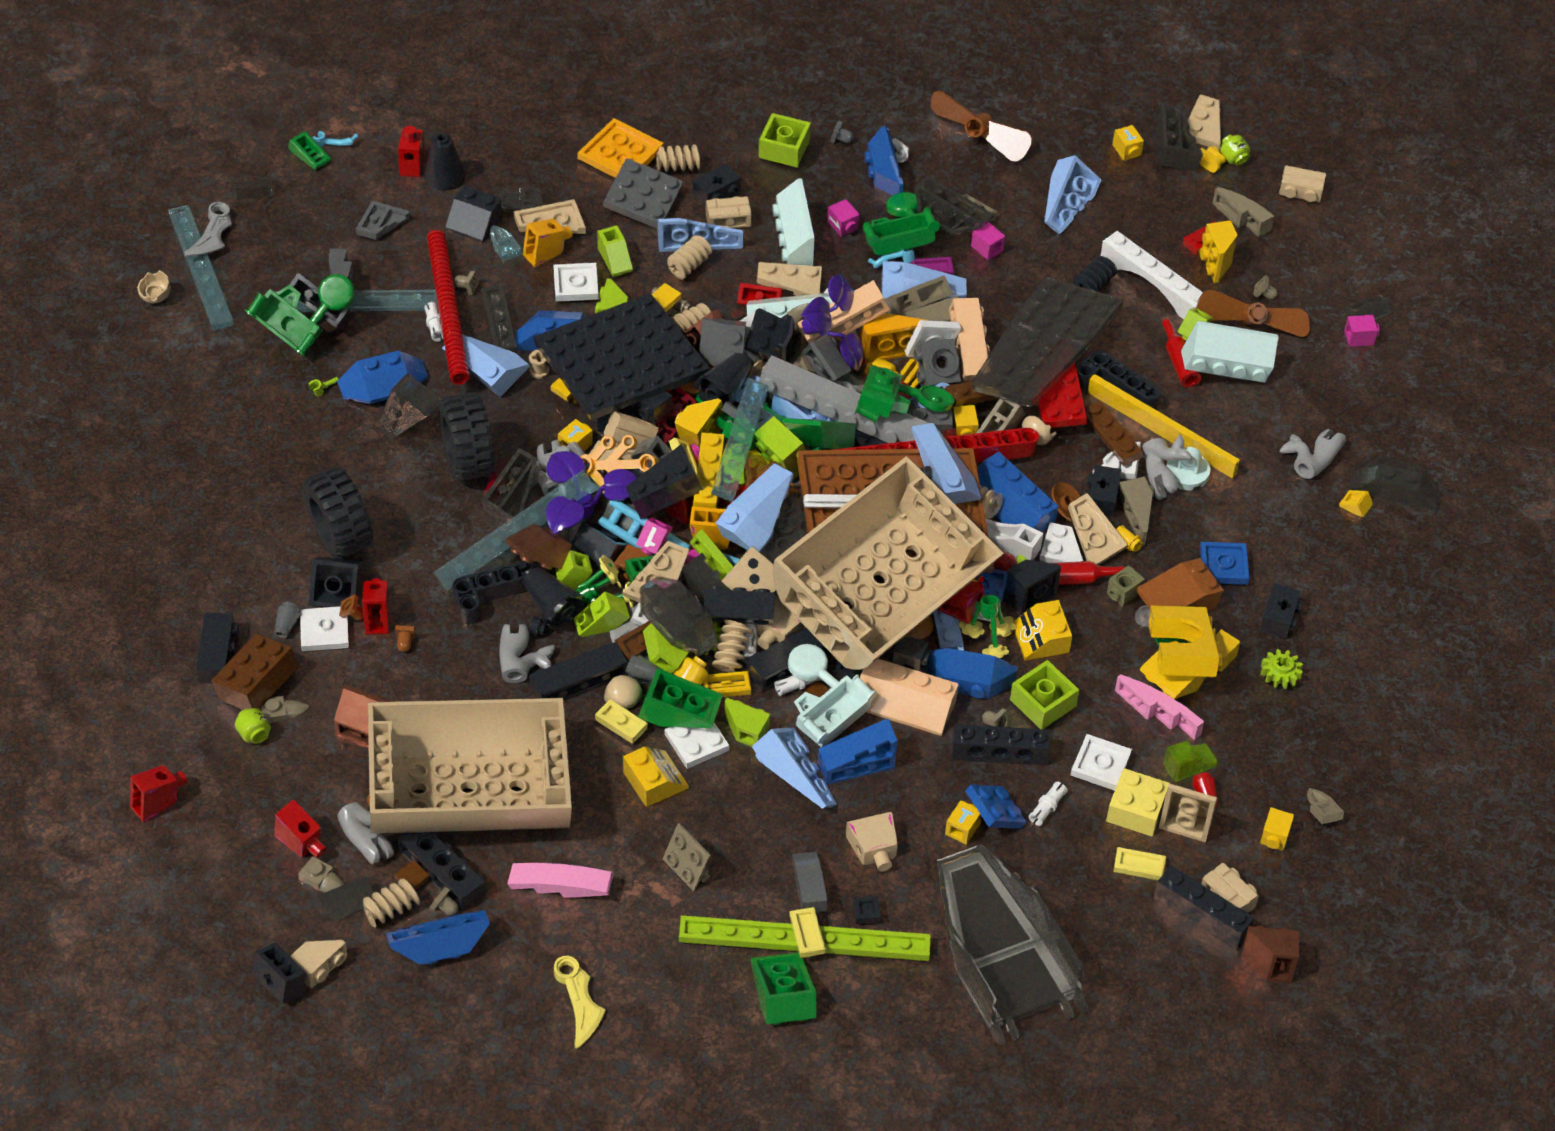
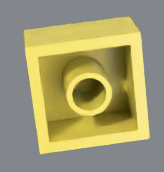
M1123 768L1109 805L1106 822L1153 837L1170 783Z

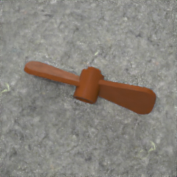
M936 91L932 94L931 108L937 115L964 124L965 131L969 136L984 137L1011 161H1019L1026 156L1033 142L1032 135L1029 132L994 122L987 113L975 115L943 91Z
M1215 290L1203 292L1196 305V308L1212 316V321H1240L1247 326L1262 323L1297 337L1307 336L1310 330L1309 317L1300 308H1266L1261 303L1246 304Z

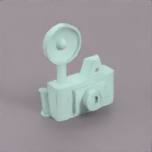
M803 644L795 647L789 654V671L793 676L804 681H813L821 678L831 689L820 698L805 692L794 701L800 712V715L797 716L796 726L820 747L828 745L871 707L872 700L876 697L877 691H872L860 679L858 674L852 680L848 676H845L841 681L836 680L826 671L828 660L825 652L816 645Z

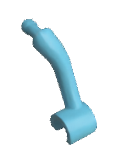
M319 131L318 138L313 136V139L320 147L325 146V144L349 146L354 144L353 141L358 139L359 135L354 134L352 138L328 139L325 138L324 132Z
M905 249L883 255L876 261L869 259L868 262L873 264L874 268L882 266L883 261L902 257L904 262L909 263L915 260V254L913 250Z

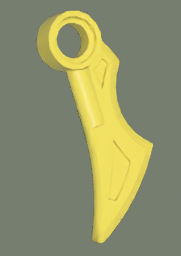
M562 956L555 961L554 976L557 981L566 984L576 1021L575 1048H579L595 1032L604 1016L605 1009L595 1004L589 996L588 983L590 976L579 967V963L575 958ZM564 965H569L574 970L571 974L565 975L559 969Z

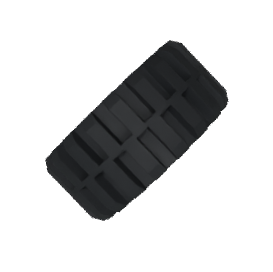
M475 392L444 397L439 402L440 429L447 463L453 478L458 481L489 476L494 471L495 460L491 429L482 398Z
M333 467L306 478L302 485L304 502L306 503V509L315 531L327 552L334 558L342 559L368 548L373 541L371 521L358 488L343 468Z

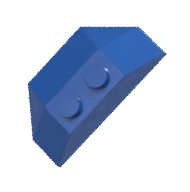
M881 127L869 141L868 152L864 153L865 163L869 164L868 175L869 178L873 179L874 186L890 195L902 193L904 183L889 127Z
M538 311L516 331L515 350H539L534 344V336L586 316L582 312Z
M395 351L356 361L337 382L344 400L351 399L371 404L413 393L423 381L428 379V374L421 359L402 351Z
M951 648L927 651L931 653L927 665L929 667L928 674L958 683L957 694L990 699L1012 687V683L1017 678L1018 667L1010 665L996 656Z
M481 910L475 913L470 912L405 927L395 932H388L386 936L390 948L418 964L429 965L441 959H455L469 953L490 923L485 910Z

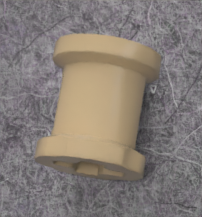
M540 350L533 351L529 355V361L532 364L530 374L536 379L545 378L549 374L548 361Z

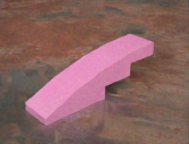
M1124 675L1117 677L1115 691L1147 720L1155 715L1170 730L1178 725L1194 740L1201 736L1204 721L1187 707L1145 683Z
M513 863L507 884L511 889L534 888L537 894L560 892L563 898L609 895L613 873L566 864Z

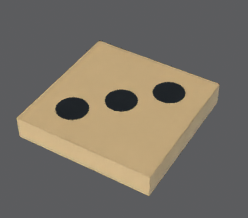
M753 546L748 549L722 580L731 590L735 587L746 588L747 591L769 589L770 592H774L776 590L773 578V563Z

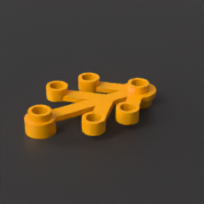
M625 435L622 438L621 444L606 460L598 461L606 450H612L616 446L614 437L604 436L599 446L590 455L580 456L584 464L590 463L589 469H585L581 476L591 477L599 486L605 485L604 478L598 470H606L609 473L615 469H640L646 472L649 469L648 462L652 460L653 466L658 460L650 454H644L639 459L619 460L628 449H634L637 445V439L634 436ZM629 438L632 439V444L630 446L627 445V440ZM608 439L611 440V444L609 447L606 446V441Z

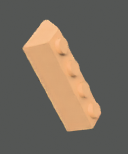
M876 659L863 669L860 679L872 691H877L876 697L872 700L871 707L866 711L867 713L942 736L957 700L958 683L881 659Z

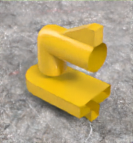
M1210 146L1207 150L1201 148L1199 153L1195 155L1196 162L1210 172L1218 171L1220 165L1226 161L1225 156L1219 152L1216 146Z

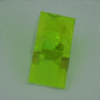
M1188 740L1166 748L1163 765L1173 781L1176 782L1216 767L1217 759L1206 743L1190 745Z

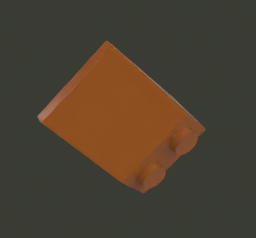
M1201 558L1182 562L1136 589L1149 609L1151 605L1206 607L1207 611L1216 609L1224 592Z

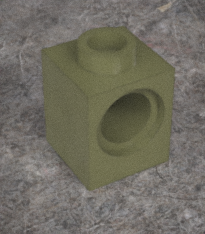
M1128 565L1109 579L1107 594L1112 600L1117 601L1123 607L1139 596L1136 589L1144 584L1145 579Z

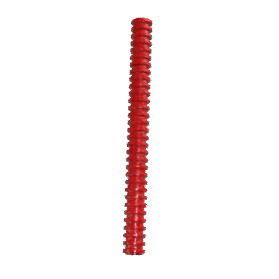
M433 230L427 235L450 381L453 384L462 385L467 383L470 376L446 236L441 230Z

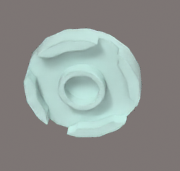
M1194 447L1184 448L1191 454V459L1167 461L1166 466L1175 475L1179 489L1193 490L1194 487L1200 485L1203 487L1209 479V463L1201 455L1200 451Z

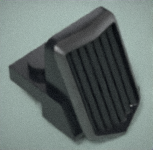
M761 308L757 309L744 349L760 356L759 360L765 363L768 362L771 356L787 362L793 350L795 337L794 318L788 314L780 318Z

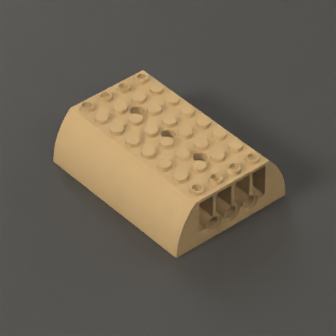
M906 456L778 556L773 564V578L780 601L845 668L858 670L868 667L1001 558L1004 553ZM906 550H914L917 557H909L906 554ZM880 575L884 578L885 583H877L873 577ZM844 601L849 602L853 608L850 609Z
M563 698L368 702L370 834L569 828L572 806ZM513 787H520V788H522V790H521V791H513V790H511V788H513ZM465 788L473 789V791L469 793L463 792L462 790ZM420 789L423 790L424 793L416 794L413 791Z

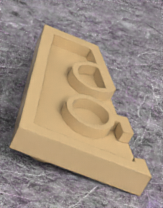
M759 262L757 283L768 287L782 288V290L786 289L794 292L796 296L820 294L822 266Z

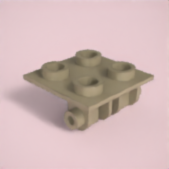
M678 823L663 856V860L693 891L696 890L699 881L705 883L710 878L709 871L705 867L711 855Z

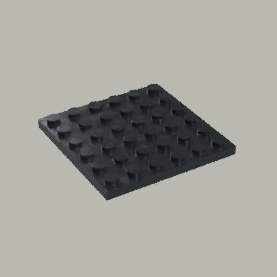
M651 293L533 337L534 344L590 420L695 381L699 376L710 370L706 362Z

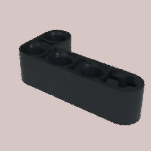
M1101 350L1094 351L1077 365L1076 370L1081 390H1088L1090 378L1095 374L1157 410L1160 396L1159 389L1108 353Z
M523 561L456 578L453 582V596L460 620L468 625L475 624L480 620V603L528 592L523 584L524 573L528 569L540 567V565L536 561H533V563Z

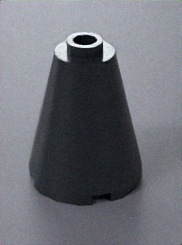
M444 133L437 134L432 138L424 170L426 184L438 191H447V188L451 187L456 189L463 184L465 179V170L451 136Z
M734 353L699 376L694 384L695 390L698 387L700 392L699 398L703 402L718 398L722 401L723 406L725 402H730L733 405L751 369L749 357L743 353Z
M532 567L524 573L523 584L550 629L557 630L562 628L559 625L564 621L569 623L579 614L584 606L582 600H585V597L580 592L540 567Z

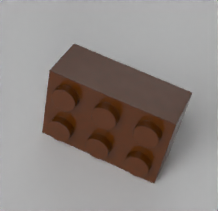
M255 634L211 682L220 701L242 710L250 708L260 709L299 666L291 647Z

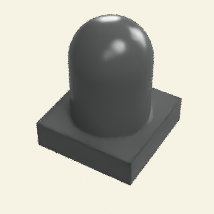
M838 121L830 143L834 144L836 139L850 143L854 138L853 133L841 128L842 122Z

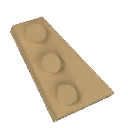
M1203 95L1199 96L1182 131L1181 139L1207 147L1216 146L1218 150L1220 149L1219 100Z
M575 199L514 212L519 232H526L528 223L555 219L562 227L569 226L572 233L586 234V228Z
M1088 493L1069 504L1068 510L1087 561H1093L1095 564L1100 565L1127 548V543Z
M667 541L643 571L637 575L630 586L624 590L622 596L665 612L689 549Z

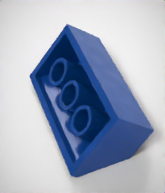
M1000 452L992 455L979 465L977 473L981 487H987L989 490H994L996 494L1001 493L1003 496L1002 506L993 517L996 521L1004 524H1025L1040 532L1048 529L1050 522L1056 523L1059 506Z

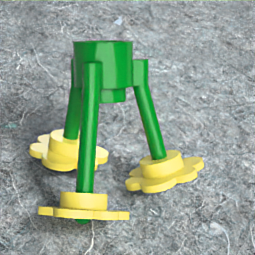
M605 555L599 558L601 570L586 582L578 585L579 588L576 589L585 597V600H582L584 605L591 604L599 596L598 588L609 582L612 585L617 584L619 588H622L617 578L619 571L615 567L614 562ZM604 573L607 575V578L596 584L593 583ZM631 582L625 584V589L630 586ZM622 594L615 595L624 599L625 602H629L631 608L635 607L636 601L624 597Z
M985 595L981 598L980 602L975 603V612L970 624L960 621L958 626L962 629L961 632L964 635L978 638L979 635H983L985 632L982 628L983 624L977 621L979 613L981 612L985 619H991L989 628L992 630L993 644L989 648L983 649L982 654L1002 658L1004 655L1009 654V650H1007L1006 646L998 644L997 636H1009L1011 630L1016 628V625L1014 624L1013 617H1003L998 597Z

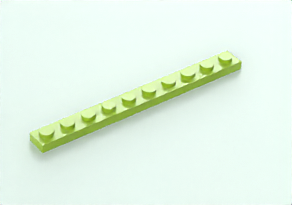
M681 916L679 942L799 951L792 924ZM819 926L825 946V953L929 961L931 934Z

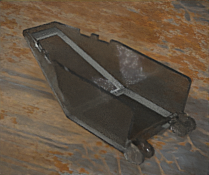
M982 844L937 860L941 895L955 970L998 1045L1006 1044V1038L1000 1028L1001 1026L1006 1025L1012 1039L1017 1040L1020 1036L1014 1021L1058 1004L1061 1005L1062 1011L1068 1019L1074 1018V1011L1068 1002L1071 999H1074L1080 1013H1087V1003L1081 991L1084 972L1083 965L1039 893L1032 886L1028 887L1020 880V876L1015 872L1011 873L1003 866L1004 863Z

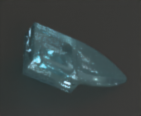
M494 225L491 227L490 235L493 249L503 262L522 255L521 247L508 231Z

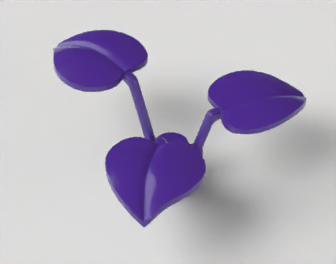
M838 274L833 276L828 284L829 296L835 303L834 306L830 308L828 301L824 297L813 299L801 314L804 317L802 328L807 335L819 333L820 336L828 334L829 336L841 337L843 339L839 344L841 354L852 370L858 372L863 360V345L858 336L854 333H849L846 336L844 333L830 332L832 326L830 313L838 309V307L843 312L848 311L853 300L848 281L844 276Z
M568 451L553 453L549 458L546 468L549 478L557 483H566L572 479L577 497L576 499L571 498L569 501L564 496H558L548 503L546 518L551 532L556 535L565 529L577 525L583 518L591 517L594 514V505L598 504V499L603 491L605 497L611 501H621L630 498L626 486L637 479V477L625 469L612 470L605 475V485L600 486L595 498H593L587 492L581 493L576 476L582 475L585 472V464L582 458Z

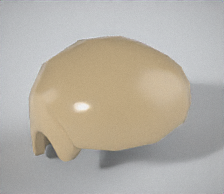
M159 270L155 274L148 272L139 281L137 289L141 299L151 304H157L168 298L171 286L168 276Z
M1028 416L1023 420L1022 428H1032L1039 433L1037 445L1047 444L1057 434L1056 432L1050 433L1051 426L1045 425L1036 416Z
M619 675L614 677L607 685L604 699L606 703L612 700L624 709L635 707L640 702L642 688L636 679L626 675Z

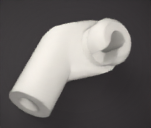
M897 138L892 139L897 161L905 162L909 156V148Z

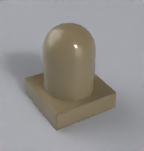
M470 271L468 276L458 275L454 278V285L458 288L467 289L468 295H473L479 284L475 271Z
M1265 275L1255 284L1253 295L1258 297L1262 294L1272 300L1277 297L1278 292L1276 288L1268 284L1269 277Z
M1001 709L998 713L986 711L982 716L983 722L990 726L1008 727L1010 725L1007 710Z
M447 887L441 891L429 907L433 911L438 907L450 916L456 915L459 911L458 904L447 895L450 891Z

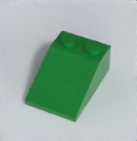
M782 419V423L804 446H810L812 450H826V448L834 450L854 447L856 423L815 419Z
M657 668L647 690L638 718L662 727L712 728L723 694Z
M799 952L751 958L759 1003L766 1024H781L788 1021H805L816 1018V991Z

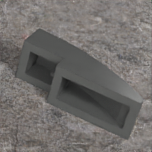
M330 248V275H344L353 283L352 262L348 261L347 249Z
M817 852L792 854L801 909L814 907L815 912L826 911L827 897Z

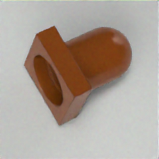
M354 594L341 601L340 617L344 618L349 615L355 620L364 619L363 608L357 604L358 596Z
M396 625L397 648L401 652H407L411 648L412 639L416 638L415 627Z

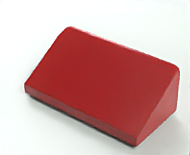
M740 283L737 304L747 305L748 301L782 298L783 290L776 287Z

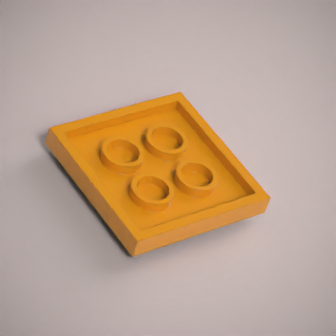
M614 118L578 152V159L616 178L626 158L647 166L657 156L659 147H664V143Z

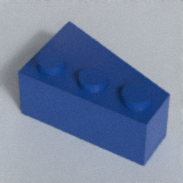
M887 718L818 749V765L827 785L895 769L897 738L889 719Z

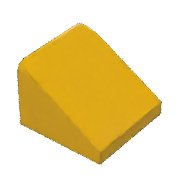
M1349 490L1339 503L1341 508L1360 517H1364L1373 505L1368 491Z

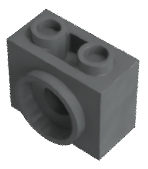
M955 339L921 342L915 346L914 359L918 362L919 368L917 380L921 383V387L925 385L935 386L942 382L949 385L961 382ZM937 358L943 361V368L937 366Z

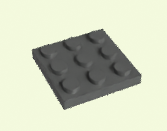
M626 158L603 202V207L658 229L657 219H666L683 185V181Z

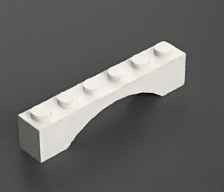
M1116 231L1103 240L1101 256L1112 260L1117 270L1131 271L1150 281L1166 296L1178 316L1184 319L1188 310L1196 307L1198 299L1203 292L1127 237Z
M986 518L989 539L998 548L1013 554L1015 558L1018 555L1024 556L1027 560H1034L1041 550L1042 532L1025 524H1004Z

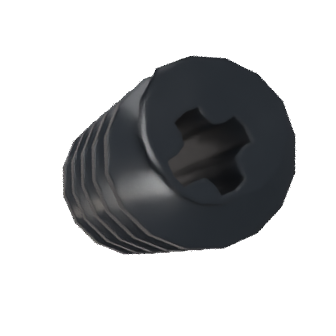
M1096 257L1083 271L1074 277L1072 284L1074 291L1084 300L1091 299L1107 282L1116 276L1117 267L1107 257Z

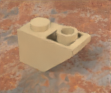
M343 940L305 942L290 957L306 972L305 984L312 989L317 983L323 982L328 973L336 966L342 965L348 955L346 943Z

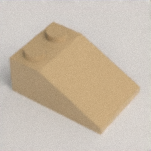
M1169 784L1159 829L1206 842L1216 808L1217 797Z

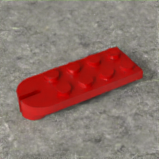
M1046 339L1034 343L1029 351V362L1041 420L1045 425H1050L1051 428L1087 424L1072 348L1062 340L1050 339L1049 353Z

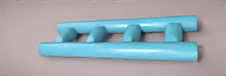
M610 501L609 505L615 508L609 519L602 516L598 524L630 545L642 548L636 545L638 538L635 536L640 527L645 525L648 518L640 519L637 511L621 501ZM622 513L634 520L628 531L616 525ZM672 533L669 534L667 541L687 549L690 548L691 545Z

